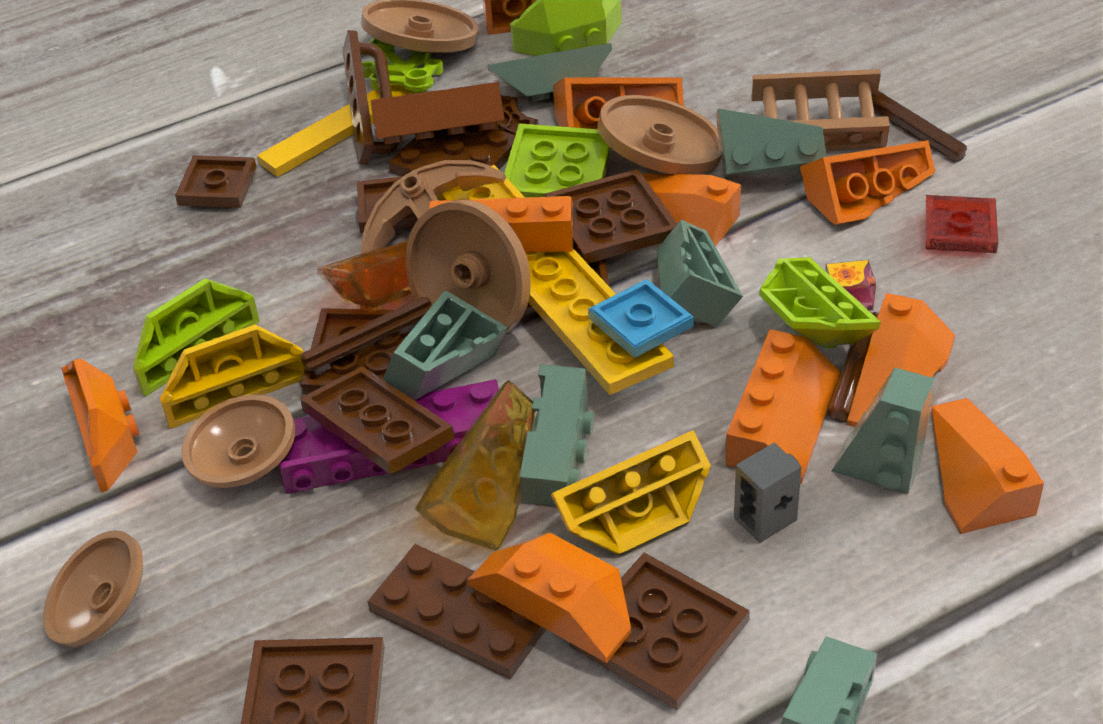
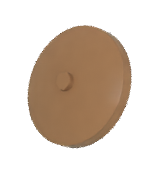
M378 0L367 4L362 9L361 26L363 30L382 42L400 48L421 52H455L472 47L478 39L479 25L477 21L468 14L443 4L424 0Z
M627 95L609 100L601 109L597 126L602 139L618 154L638 165L668 174L698 175L715 169L721 161L722 154L716 126L699 113L683 105L657 97Z
M453 200L437 205L426 211L418 219L409 235L405 257L407 279L414 299L428 297L433 305L446 290L507 326L505 334L511 331L524 315L531 287L528 260L524 248L511 226L494 210L471 200Z

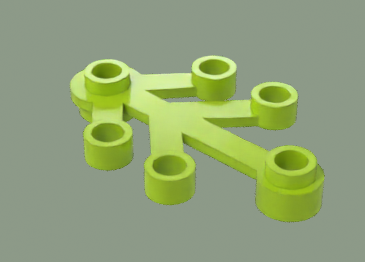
M376 38L370 40V44L378 46L384 52L387 62L390 64H387L388 72L391 74L389 75L391 85L404 86L406 90L413 94L427 92L434 85L433 77L431 76L443 73L442 60L438 58L431 59L430 52L413 50V55L405 62L395 53L393 45ZM372 61L362 62L364 79L369 78L371 89L379 90L375 63ZM425 64L424 68H417L419 65Z

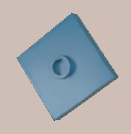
M648 279L588 309L589 319L634 358L694 327V317Z

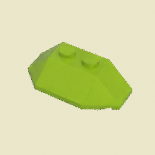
M536 0L524 11L519 19H515L510 24L512 49L514 52L539 56L607 44L622 23L621 0Z
M811 257L779 258L774 269L769 273L759 290V296L792 329L824 348L832 349L836 348L837 345H853L880 327L881 322Z
M205 278L147 314L133 364V371L141 394L146 397L168 383L183 350L259 323L260 319L254 296L248 292Z

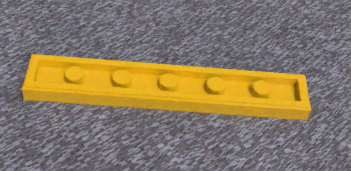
M391 85L392 97L413 94L406 90L404 86ZM373 90L367 94L371 124L374 122L370 102L374 99H380L379 90ZM350 104L257 155L258 163L273 175L279 177L354 134Z

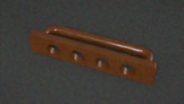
M348 30L342 53L358 164L368 165L371 154H389L395 151L399 143L384 145V142L373 140L361 55L371 56L375 61L380 99L392 97L391 84L384 52L374 44L359 42L357 31Z

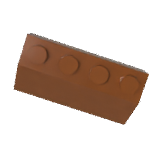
M499 82L374 99L370 102L376 139H383L384 145L403 142L402 136L415 134L416 140L435 138L434 131L447 130V136L466 133V127L478 125L479 131L497 129V122L504 121Z

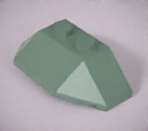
M612 43L488 64L487 67L489 72L521 95L532 96V101L550 98L549 92H553V85L564 77H594L612 51Z

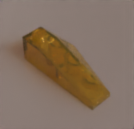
M510 380L502 385L433 477L415 507L418 513L443 534L492 550L500 548L516 519L518 504H515L518 484H520L519 476L527 432L532 431L536 412L532 410L533 401Z

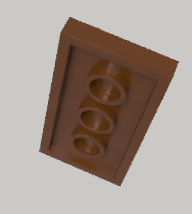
M363 366L300 398L302 410L390 475L404 469L407 465L455 439L452 425Z
M414 544L367 601L369 611L511 679L546 629L468 586L467 580L475 572L474 570Z

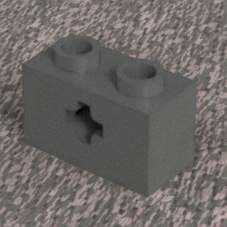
M772 443L736 465L734 519L759 543L797 521L801 466L793 455L787 454L776 443Z

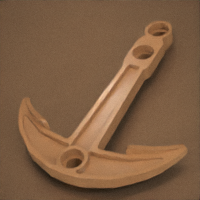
M444 160L417 168L406 174L387 190L372 210L362 237L361 254L363 265H372L380 250L395 236L396 232L393 226L409 213H414L419 219L429 210L430 201H438V195L458 185L462 191H468L482 185L504 183L506 179L505 174L494 167L471 160Z

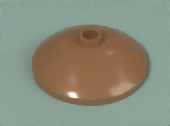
M243 395L221 402L199 417L187 432L182 445L184 466L196 481L210 487L230 488L254 482L271 472L289 452L295 437L294 419L286 405L266 395Z
M118 530L104 532L83 544L66 561L55 577L44 605L43 625L50 639L65 647L81 646L104 635L122 618L137 594L143 575L142 550L135 538Z

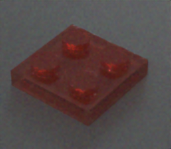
M926 195L925 249L997 253L996 198Z

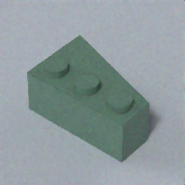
M721 108L717 110L716 120L725 179L799 169L802 165L827 157L823 127Z
M894 368L874 397L867 411L861 416L852 433L850 432L846 438L832 471L908 494L922 461L935 378Z

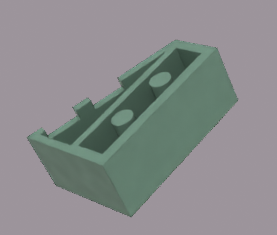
M680 220L656 250L661 291L694 317V322H704L718 327L742 299L743 295L708 232Z
M445 290L394 351L383 380L415 401L495 356L508 327Z
M540 364L538 377L540 378L541 398L534 397L532 410L537 411L532 431L527 432L519 476L522 503L556 507L551 494L581 480V469H578L579 463L586 462L588 441L585 440L586 434L592 435L594 412L588 411L586 368Z
M826 636L818 652L811 651L805 667L804 678L800 685L796 686L791 702L780 724H856L874 679L877 653Z

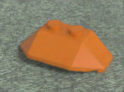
M79 358L63 366L61 370L91 468L102 493L112 487L138 451L133 437L139 436L140 433L133 414L125 416V412L131 411L125 390L117 392L111 376Z
M547 533L493 552L467 580L468 586L605 663L611 659L631 634V625L619 569L552 533Z

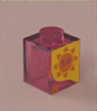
M869 260L826 264L825 271L867 310H873L876 281Z

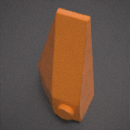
M564 77L553 85L555 117L560 127L598 129L597 124L602 107L609 100L620 96H651L684 106L682 77Z
M928 140L823 157L800 166L807 199L834 225L866 219L874 211L887 205L895 197L913 188L936 172Z
M641 173L678 224L680 220H683L706 230L715 247L740 216L741 184L713 175Z
M890 293L885 294L877 317L881 322L880 327L873 332L848 416V426L856 427L861 416L867 411L874 397L894 368L933 377L937 371L941 372L947 365L955 334L923 300Z
M968 398L932 406L931 416L935 445L938 447L939 474L942 476L943 502L960 533L963 534L1037 515L1044 482L1026 454Z

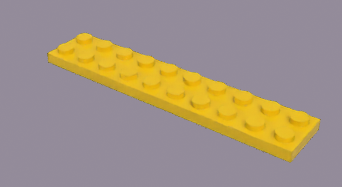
M507 178L504 183L482 185L468 191H462L458 185L438 195L439 201L525 198ZM574 249L573 251L525 253L531 279L528 303L609 395L674 367V355L663 343L634 358L589 319V308L616 294Z

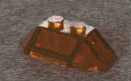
M408 240L390 247H382L318 267L317 275L345 302L358 304L362 310L375 311L381 309V305L386 303L400 302L402 297L412 294L405 264Z

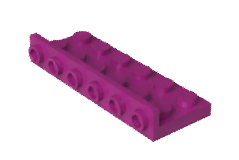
M494 379L429 392L415 400L452 425L455 439L407 465L402 470L514 448L512 424L510 418L507 417L497 380ZM311 416L294 419V441L289 452L280 463V471L286 494L387 474L385 470Z

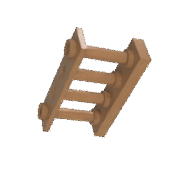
M880 69L753 75L751 100L763 101L765 117L778 119L776 100H795L797 120L792 122L823 127L826 150L871 149L887 146L890 129L889 117H875L871 95H878L881 77ZM840 97H859L862 117L843 118ZM827 98L830 119L811 120L808 99Z

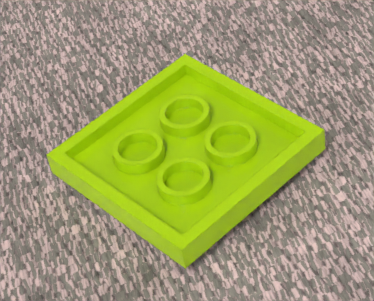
M519 124L504 174L525 198L545 197V193L605 178L612 148L602 139L598 129Z

